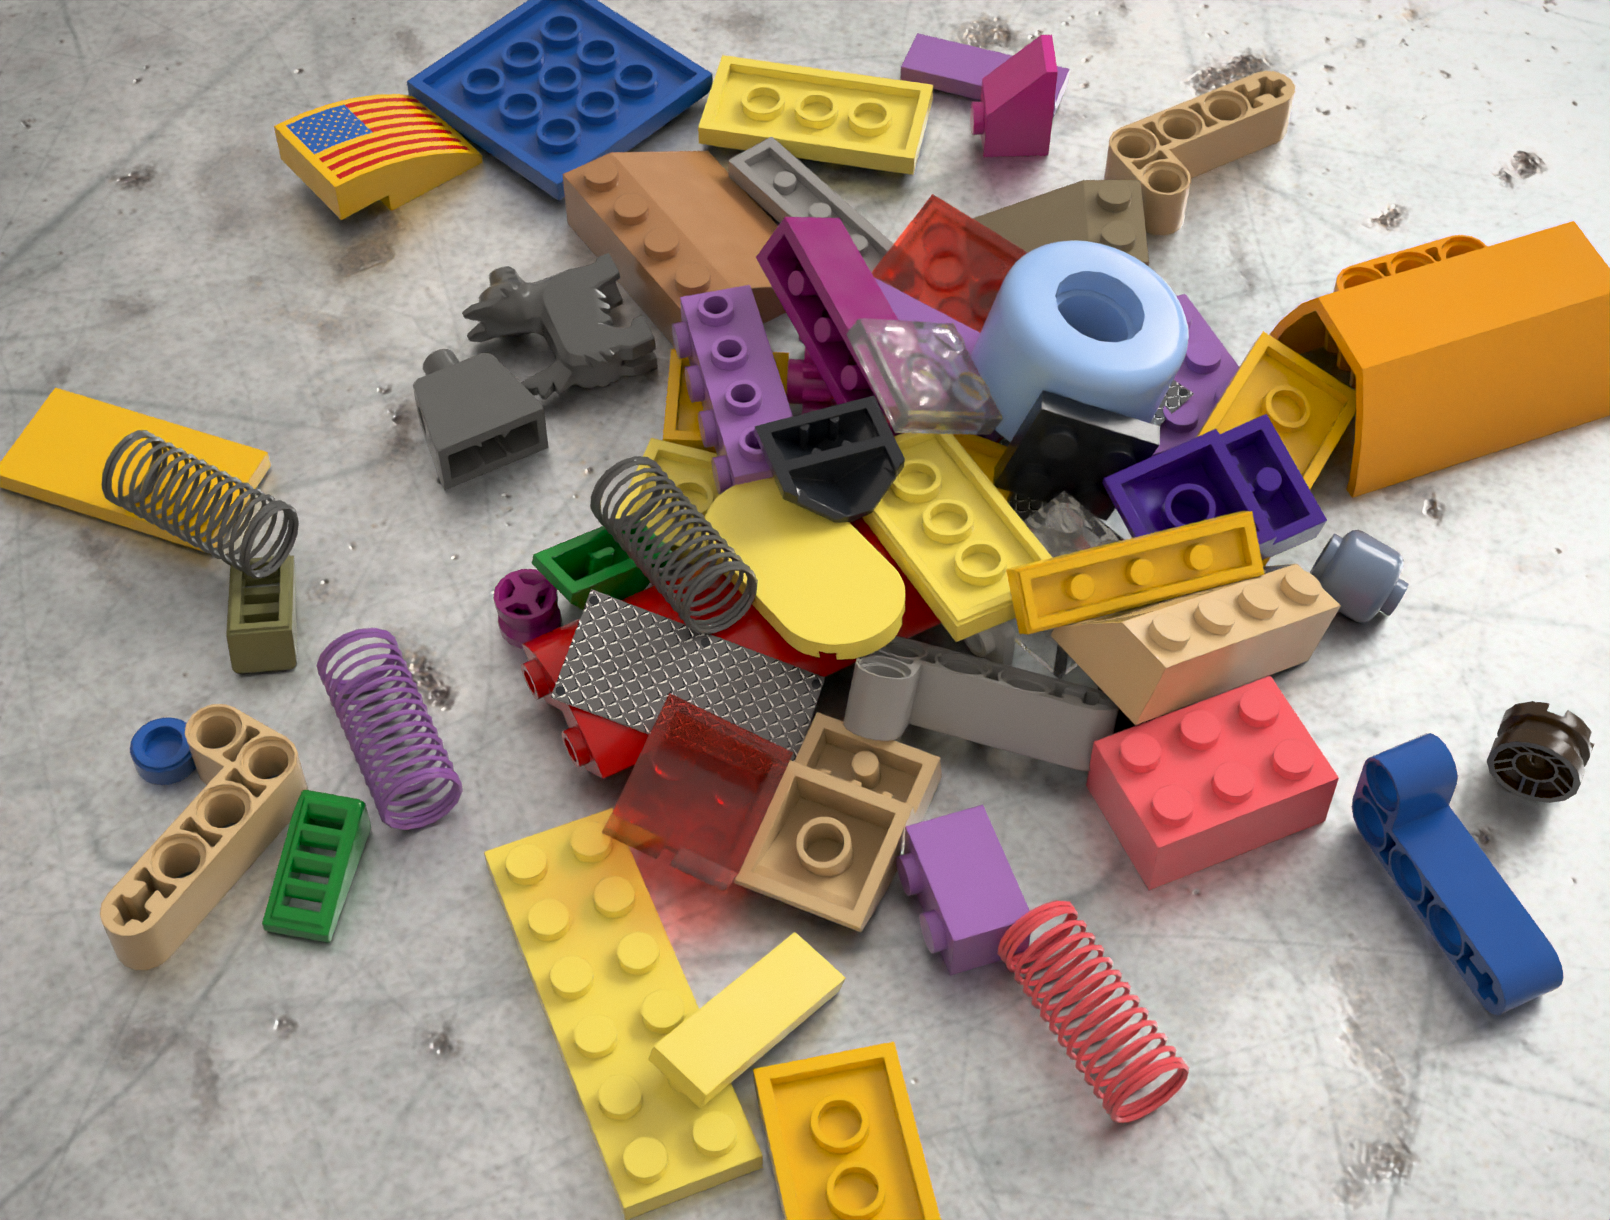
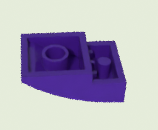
M1267 414L1222 434H1219L1217 429L1211 430L1105 477L1102 482L1132 538L1240 511H1252L1261 559L1264 560L1316 538L1327 522L1325 515Z

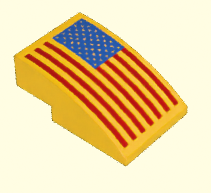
M380 94L350 98L301 113L274 126L281 160L341 220L379 200L388 209L393 211L483 163L482 154L453 127L412 95Z

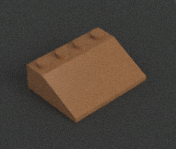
M709 151L611 152L563 174L567 223L596 257L607 253L610 254L620 273V279L617 280L618 283L674 348L672 324L681 322L680 297L750 285L763 324L786 313L756 259V256L778 226L750 195L728 177V172Z

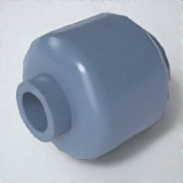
M1352 530L1345 534L1343 538L1334 533L1310 571V574L1318 579L1322 588L1341 605L1338 612L1358 623L1370 621L1378 611L1390 616L1409 586V583L1399 578L1404 567L1403 556L1398 551L1361 530Z

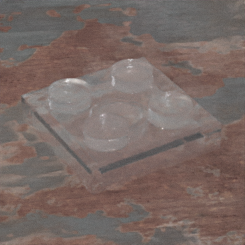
M859 318L846 334L895 433L990 435L1003 420L990 394L988 385L982 379L965 346L964 339L957 331L954 323Z

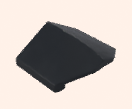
M875 396L755 426V437L783 499L835 523L854 522L871 514L904 468L905 458Z

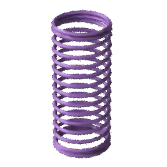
M378 628L356 629L341 635L332 641L320 654L316 667L322 684L325 685L326 693L330 697L331 704L335 709L336 716L339 718L341 728L344 730L346 739L349 741L351 751L354 752L361 774L364 775L370 795L374 798L375 806L378 809L382 822L391 828L403 830L421 828L436 822L447 815L458 803L463 792L462 783L458 774L454 772L453 762L448 758V752L443 747L442 739L438 737L437 728L433 726L432 717L428 715L427 706L423 703L422 695L418 692L417 684L413 681L412 673L408 670L407 662L403 659L398 642L390 632ZM373 637L385 639L390 643H372L353 649L338 659L328 674H326L328 663L335 653L350 643L363 638ZM380 647L390 649L389 654L370 655L360 659L343 670L337 679L332 678L339 665L351 656L367 649ZM386 658L380 666L365 670L352 679L342 680L345 675L356 667L372 660ZM390 669L392 670L386 677H382V676H384ZM398 671L401 672L400 676H395ZM397 681L391 688L371 694L363 700H354L361 693L374 690L386 682ZM403 682L406 683L405 687H399ZM402 692L397 698L379 704L371 710L359 711L368 703L381 700L391 693ZM407 693H410V694H411V697H410V698H404V697L407 695ZM344 694H351L348 699H343ZM406 703L399 711L385 715L376 721L364 722L373 714L385 711L396 704ZM412 704L416 705L415 710L408 708H410ZM349 705H357L353 711L347 709ZM411 714L402 723H398L381 732L369 733L381 724L390 722L399 716ZM417 715L421 716L420 721L414 720ZM354 716H362L358 722L352 721ZM415 726L405 735L383 744H375L386 735L395 733L404 727ZM422 726L427 728L425 732H418ZM359 727H367L363 733L357 732ZM421 737L409 747L392 754L381 755L390 747L398 745L407 739ZM365 738H372L368 744L362 743ZM427 738H431V739H432L431 742H430V744L423 743V742H424ZM371 749H378L374 755L367 754ZM425 749L421 754L406 762L387 766L396 758L406 755L411 751ZM432 749L437 751L435 755H427ZM384 760L379 767L372 766L375 761ZM429 761L425 766L412 773L391 778L404 768L418 762ZM437 761L442 762L440 767H431ZM390 771L384 778L377 777L380 772ZM436 778H445L436 788L422 796L410 800L391 801L396 794H406L421 789ZM449 781L453 782L450 791L442 799L426 808L403 813L392 812L387 809L388 805L407 806L425 801L440 792ZM386 783H392L388 789H383ZM392 817H397V818L415 817V818L395 819V818H392Z

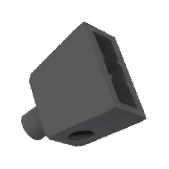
M439 349L425 359L422 367L425 376L418 378L414 382L413 390L420 425L444 490L549 448L544 407L493 354L481 353L459 362L453 351Z

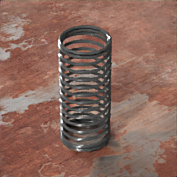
M137 430L125 436L113 448L106 460L102 472L101 486L107 500L119 507H123L130 513L133 512L138 517L144 518L149 523L155 524L173 536L179 537L195 548L199 547L205 553H210L216 559H221L226 564L232 565L237 570L243 571L254 579L264 578L276 571L286 560L294 546L298 535L299 520L296 509L282 500H276L270 494L265 495L259 488L253 489L249 483H242L237 477H231L226 471H220L215 465H209L203 459L198 460L193 454H187L182 448H176L172 443L165 442L162 438L155 436L147 430ZM141 438H148L139 443L124 462L118 479V497H115L112 490V476L116 464L123 453L135 441ZM148 443H151L153 448L148 450L140 459L132 474L129 494L123 496V481L127 468L139 450ZM173 454L174 460L167 465L168 456ZM152 455L147 473L140 484L134 489L140 470ZM184 460L185 466L178 471L179 462ZM195 466L196 472L188 478L189 469ZM173 468L171 475L168 479V482L158 495L159 488L163 480L165 479L168 472ZM206 471L207 477L199 484L200 474ZM183 475L178 489L169 500L170 494L174 486L176 485L178 479ZM217 477V484L210 490L211 480ZM193 482L189 494L181 504L184 494L186 493L189 485ZM228 483V490L220 498L222 486ZM204 488L199 501L192 510L193 504L195 503L201 490ZM239 489V496L230 505L233 492ZM153 491L151 502L145 505V498ZM215 494V496H214V498H213V500H212L211 505L209 506V508L207 509V511H206L205 514H204V511H205V509H206V507H207L209 501L211 500V498H212L213 495ZM250 495V502L240 513L244 498ZM164 497L162 507L156 511V503ZM261 501L260 510L251 519L255 504ZM140 502V507H136L135 504ZM175 502L173 513L167 516V509ZM224 503V506H223V508H222V511L220 512V514H219V515L217 516V518L215 519V517H216L217 513L219 512V510H220L222 504ZM151 507V513H147L146 509ZM186 508L184 519L178 522V514ZM283 510V524L277 540L258 562L250 565V559L263 548L270 538L276 524L278 511ZM234 511V514H233L232 518H231L230 521L228 522V520H229V518H230L232 512ZM198 512L195 524L189 528V520ZM162 513V518H158L157 515ZM272 516L266 534L257 547L251 551L257 534ZM209 518L207 529L200 533V526ZM173 519V524H169L168 521ZM221 522L218 535L211 539L212 530ZM184 524V530H180L179 526ZM233 526L229 541L223 545V536ZM195 530V536H191L190 532ZM245 530L241 545L234 550V542ZM284 535H285V538H284V541H283L281 547L279 548V550H278V552L276 553V555L271 559V561H270L266 566L262 567L261 569H259V570H253V569L257 568L258 566L264 564V563L274 554V552L277 550V548H278L279 545L281 544V542H282V540H283V537H284ZM206 536V542H202L201 538ZM218 541L217 548H213L212 544ZM229 547V553L225 554L223 550ZM240 553L239 559H235V555Z
M641 456L621 460L605 471L596 482L591 494V511L601 525L606 528L607 532L613 536L615 542L619 543L622 550L641 569L644 576L648 577L651 584L663 595L666 602L670 603L673 610L678 613L688 628L698 634H712L727 629L740 620L751 607L757 594V577L749 565L745 564L742 558L736 555L734 549L728 546L727 541L720 536L719 532L713 529L711 523L705 519L704 515L698 512L696 506L691 504L689 498L683 495L681 489L676 487L674 481L668 478L667 473L662 471L661 467L654 460ZM635 465L651 467L630 473L618 482L608 495L602 514L601 500L603 494L617 475ZM643 473L656 474V476L638 481L628 488L616 502L612 514L608 518V508L611 500L622 485L631 478ZM656 481V486L642 491L631 500L622 512L620 519L615 518L619 506L632 491L640 485ZM653 492L644 505L631 515L626 516L636 502ZM668 498H672V502L665 504ZM659 500H662L660 505L652 513H650V511L655 507ZM679 506V511L672 513L674 507ZM668 509L660 521L646 531L641 532L647 523L658 513ZM647 514H649L645 519H643V520H641L640 522L634 524L635 522L639 521L640 519H642L643 517H645ZM686 515V519L679 522L681 516ZM676 517L664 532L649 540L661 525L669 519ZM689 523H694L693 528L686 530ZM683 526L672 540L657 548L668 534L676 528ZM637 528L635 534H630L631 529ZM696 532H701L700 537L693 539ZM689 535L687 540L678 549L665 556L675 543L684 536ZM645 536L643 542L637 543L639 537ZM704 540H709L707 546L700 548ZM653 544L650 551H644L647 545ZM696 544L686 557L673 564L682 552L691 545ZM711 549H716L714 555L707 557ZM661 552L658 559H652L655 553ZM704 552L694 565L681 572L688 562ZM718 558H724L723 563L715 565ZM669 560L665 567L659 568L661 562ZM711 561L699 575L689 580L698 569ZM676 569L672 576H667L669 570ZM730 571L726 580L716 591L703 599L693 602L695 595L712 586L722 573ZM735 571H739V578L734 588L723 600L710 608L701 611H690V607L706 603L719 595L730 583ZM744 573L746 574V588L740 599L730 609L708 620H694L690 617L713 612L726 604L738 591L744 579ZM684 577L681 584L675 585L676 579ZM689 586L687 592L682 594L684 587Z

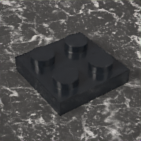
M1043 390L994 467L993 485L1025 497L1107 521L1115 510V506L1102 484L1103 479L1151 458L1160 445V426Z

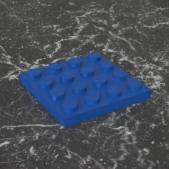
M528 0L407 81L409 95L420 101L455 130L560 201L565 197L564 173L611 152H628L710 93L713 84V74L598 0Z

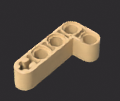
M1257 72L1117 129L1109 138L1104 180H1140L1146 232L1153 235L1175 233L1184 223L1191 178L1271 146L1285 137L1295 95L1294 83L1286 75L1279 72Z
M212 704L199 709L190 717L186 723L185 737L200 780L207 786L110 890L101 903L100 918L117 958L126 967L134 970H149L160 966L168 960L288 825L301 791L308 790L294 743L284 735L235 707L226 704ZM279 775L278 777L267 779L268 777ZM236 823L235 825H233V826H231V827L222 828L223 826H225V825H227V824ZM193 872L189 876L177 878L179 875L183 873Z

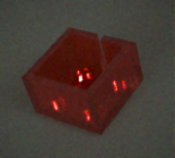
M669 693L602 833L655 859L659 857L665 848L675 853L669 864L670 866L725 891L741 870L793 752Z

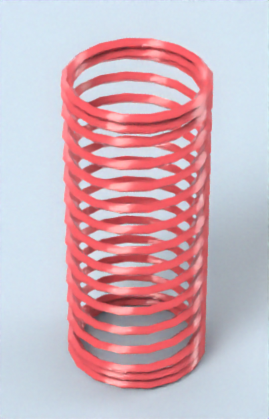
M1059 900L1042 904L1019 918L1005 932L999 942L997 954L1006 964L1009 971L1015 973L1014 979L1020 985H1023V992L1028 997H1032L1031 1004L1036 1009L1041 1010L1040 1017L1045 1022H1049V1030L1053 1034L1058 1035V1043L1062 1047H1067V1056L1071 1060H1076V1069L1081 1073H1085L1084 1081L1088 1085L1094 1086L1093 1094L1097 1098L1103 1099L1102 1107L1109 1114L1110 1118L1117 1123H1128L1140 1119L1159 1108L1180 1090L1187 1080L1189 1067L1182 1057H1175L1177 1050L1174 1046H1165L1167 1036L1165 1033H1156L1158 1023L1155 1020H1147L1149 1011L1145 1007H1138L1140 998L1137 995L1129 994L1131 990L1130 984L1128 982H1120L1122 973L1119 970L1112 969L1113 961L1110 957H1103L1104 948L1101 945H1094L1096 937L1093 933L1085 932L1087 924L1083 920H1077L1078 912L1069 901ZM1068 913L1061 924L1042 934L1025 952L1014 954L1023 940L1040 925L1054 917ZM1074 926L1081 928L1079 933L1068 936ZM1083 938L1090 940L1088 945L1072 951ZM1067 944H1069V945H1068L1067 947H1065L1061 952L1057 953L1056 955H1054L1053 957H1051L1050 959H1048V958H1049L1052 954H1054L1057 950H1059V949H1061L1062 947H1064V946H1066ZM1091 950H1096L1098 952V956L1096 958L1090 959L1078 965L1088 956ZM1074 959L1071 963H1069V964L1066 965L1065 967L1061 968V967H1062L1064 964H1066L1068 961ZM1036 960L1031 967L1022 968L1023 964ZM1105 962L1107 964L1105 970L1085 979L1100 963ZM1052 965L1040 979L1031 980L1034 972ZM1020 973H1021V974H1026V976H1025L1024 979L1022 978V976L1020 975ZM1109 975L1116 977L1113 983L1093 992ZM1063 976L1049 991L1039 993L1043 984ZM1029 986H1035L1033 992ZM1075 986L1059 1003L1048 1005L1053 996ZM1117 988L1125 989L1122 996L1114 998L1097 1008L1078 1027L1066 1030L1073 1019L1085 1015L1101 1005ZM1087 996L1068 1015L1057 1017L1062 1008ZM1037 998H1044L1042 1004L1037 1000ZM1132 1000L1134 1002L1130 1009L1107 1020L1088 1039L1075 1042L1083 1031L1109 1018L1125 1001ZM1046 1010H1053L1051 1016L1046 1013ZM1142 1013L1143 1016L1139 1022L1116 1033L1098 1051L1085 1054L1091 1044L1117 1031L1134 1014ZM1055 1023H1062V1025L1058 1029ZM1145 1026L1152 1027L1146 1036L1124 1047L1108 1063L1094 1067L1101 1056L1114 1051L1128 1042L1141 1028ZM1064 1035H1071L1068 1042L1064 1039ZM1154 1039L1161 1040L1155 1049L1135 1059L1117 1076L1103 1080L1112 1068L1135 1056L1150 1041ZM1073 1048H1080L1077 1055L1072 1051ZM1170 1052L1169 1057L1151 1063L1159 1054ZM1090 1060L1086 1068L1081 1064V1061ZM1178 1068L1170 1079L1153 1092L1130 1104L1122 1105L1135 1091L1154 1081L1161 1074ZM1099 1073L1095 1081L1090 1077V1074ZM1128 1078L1125 1082H1123V1083L1115 1090V1092H1113V1090L1115 1089V1087H1116L1122 1080ZM1100 1086H1108L1104 1094L1099 1090Z

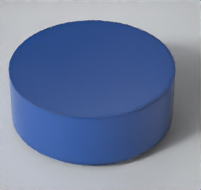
M171 717L155 719L143 725L134 734L130 743V755L138 774L147 782L157 785L174 784L187 778L196 769L185 737V721Z

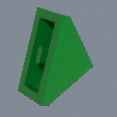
M604 526L533 554L532 565L571 604L581 610H584L591 589L618 600H623L643 591L651 583L634 561L629 558L627 553L622 550L619 543L615 542L613 536L607 532ZM645 526L641 532L646 531L649 528ZM637 528L631 529L630 534H635ZM653 534L649 540L655 538L656 535ZM645 536L639 537L637 543L643 542ZM661 541L657 548L661 547L665 543ZM653 544L647 545L644 551H650ZM669 549L665 556L672 553V550ZM661 552L655 553L652 559H658ZM669 560L661 562L659 568L665 567Z

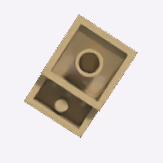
M817 712L795 761L788 759L735 873L734 883L862 932L897 872L896 857L904 854L906 826L922 822L942 778L940 757L895 740L880 741L855 735L845 728L843 721Z

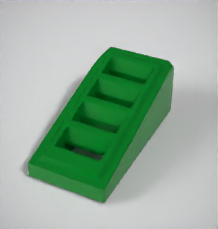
M311 790L301 791L290 821L262 921L264 931L331 942L372 828L366 804L362 800ZM311 847L336 851L335 857L309 853ZM300 874L329 878L328 884L300 880L299 877ZM291 898L322 903L320 912L290 907L289 904Z

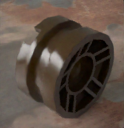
M1534 701L1518 703L1504 713L1497 731L1498 737L1495 738L1487 758L1489 772L1501 786L1515 795L1531 801L1546 803L1566 801L1577 794L1585 774L1584 767L1588 763L1595 744L1590 742L1592 731L1581 718L1569 710L1565 712L1563 717L1548 711L1550 703Z

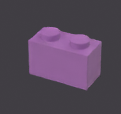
M979 805L906 826L904 854L896 857L897 871L907 896L917 894L924 911L920 913V926L929 951L932 954L941 952L950 976L1002 961L997 954L1001 938L1019 918L1030 910L984 806ZM1031 934L1017 947L1014 954L1025 952L1029 947Z

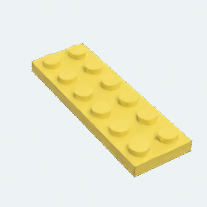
M610 808L485 851V861L625 1220L762 1169L763 1155L731 1083L700 1109L648 1060L653 1046L694 1014L699 1007L613 809Z

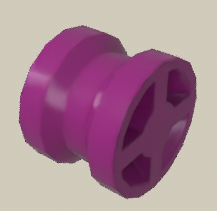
M520 569L510 572L499 581L495 587L493 599L498 613V625L501 635L510 645L523 649V643L561 627L562 618L558 607V591L538 570ZM527 610L529 615H521L520 612Z

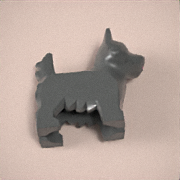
M609 253L597 257L596 262L590 265L568 269L537 282H525L519 277L516 270L510 266L497 268L489 274L490 287L481 293L479 303L472 304L462 312L465 319L480 321L467 334L471 342H483L497 337H517L530 333H537L545 338L556 361L547 369L521 382L533 396L539 395L544 400L554 392L562 394L572 385L589 389L595 386L606 387L610 382H616L622 376H637L658 368L657 357L654 353V350H656L655 337L643 315L634 318L629 328L622 329L611 326L613 321L607 314L611 313L610 310L622 305L623 299L616 284V281L620 279V273Z

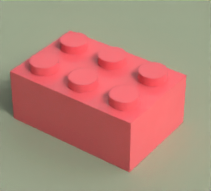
M1270 675L1094 741L1086 786L1148 890H1152L1325 822L1339 777Z

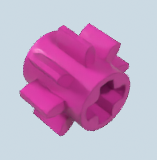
M806 347L804 359H789L787 377L788 403L802 404V414L837 405Z

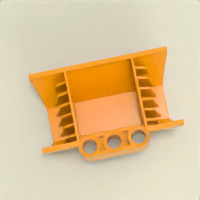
M1575 221L1488 247L1481 240L1472 236L1454 235L1351 265L1341 270L1337 275L1333 293L1300 304L1280 320L1269 334L1298 354L1322 347L1326 351L1338 353L1337 367L1351 372L1349 384L1352 388H1356V421L1350 478L1346 490L1352 498L1610 416V267Z

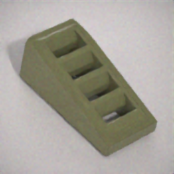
M288 555L276 571L264 578L254 579L230 565L226 637L231 667L234 672L241 674L293 669L296 666L297 616L294 555ZM271 556L264 564L253 570H259L266 566L274 556ZM262 557L251 558L250 565L258 562ZM280 583L277 586L245 588V586Z

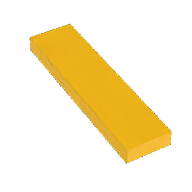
M1240 511L1006 569L1019 634L1026 635L1265 575L1252 511Z

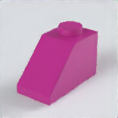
M1040 35L982 79L980 102H971L970 124L971 134L981 135L983 157L1049 155L1058 74L1052 35Z

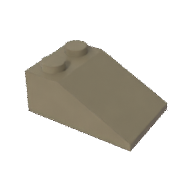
M1082 180L966 220L970 310H991L1002 282L1012 266L1031 250L1054 242L1089 241L1121 250L1149 266L1140 180Z

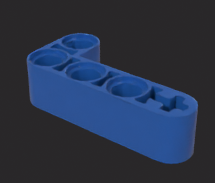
M1425 733L1367 758L1352 798L1353 818L1357 829L1477 1000L1493 1015H1501L1558 989L1562 985L1564 978L1562 964L1550 941L1449 806L1457 786L1458 774L1456 764L1446 744L1433 733Z

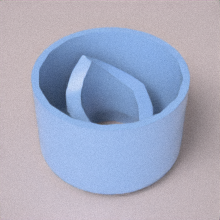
M1060 241L1043 245L1022 256L1008 271L969 359L968 381L973 399L989 424L1009 442L1013 439L1043 390L1150 423L1184 361L1189 339L1186 317L1179 300L1170 286L1153 269L1137 258L1116 248L1089 241Z

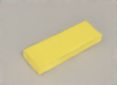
M794 932L656 1043L648 1060L701 1109L840 991L846 977Z

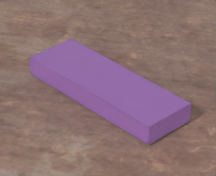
M917 33L901 65L900 80L931 84L935 90L981 100L982 79L1013 55ZM1057 66L1058 74L1053 118L1069 81L1070 69Z

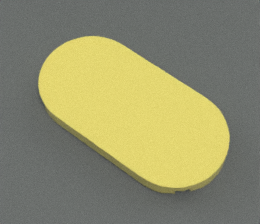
M774 477L734 485L720 494L710 505L705 519L727 541L728 546L734 549L736 555L740 556L743 562L749 565L757 577V594L752 605L793 648L820 658L819 651L824 653H836L837 660L855 659L878 651L896 637L902 625V616L905 612L904 582L898 571L849 522L835 523L784 500ZM711 549L709 552V556L714 555L716 553V549ZM718 558L715 565L723 563L724 558ZM730 571L724 572L723 574L727 577ZM735 571L731 579L734 585L739 578V571ZM745 573L744 579L738 589L742 594L747 584V576Z

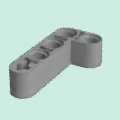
M896 636L878 651L856 659L843 725L855 735L872 740L889 741L899 738L907 726L911 724L1071 769L1090 771L1089 766L1093 742L1113 735L1120 708L1103 691Z

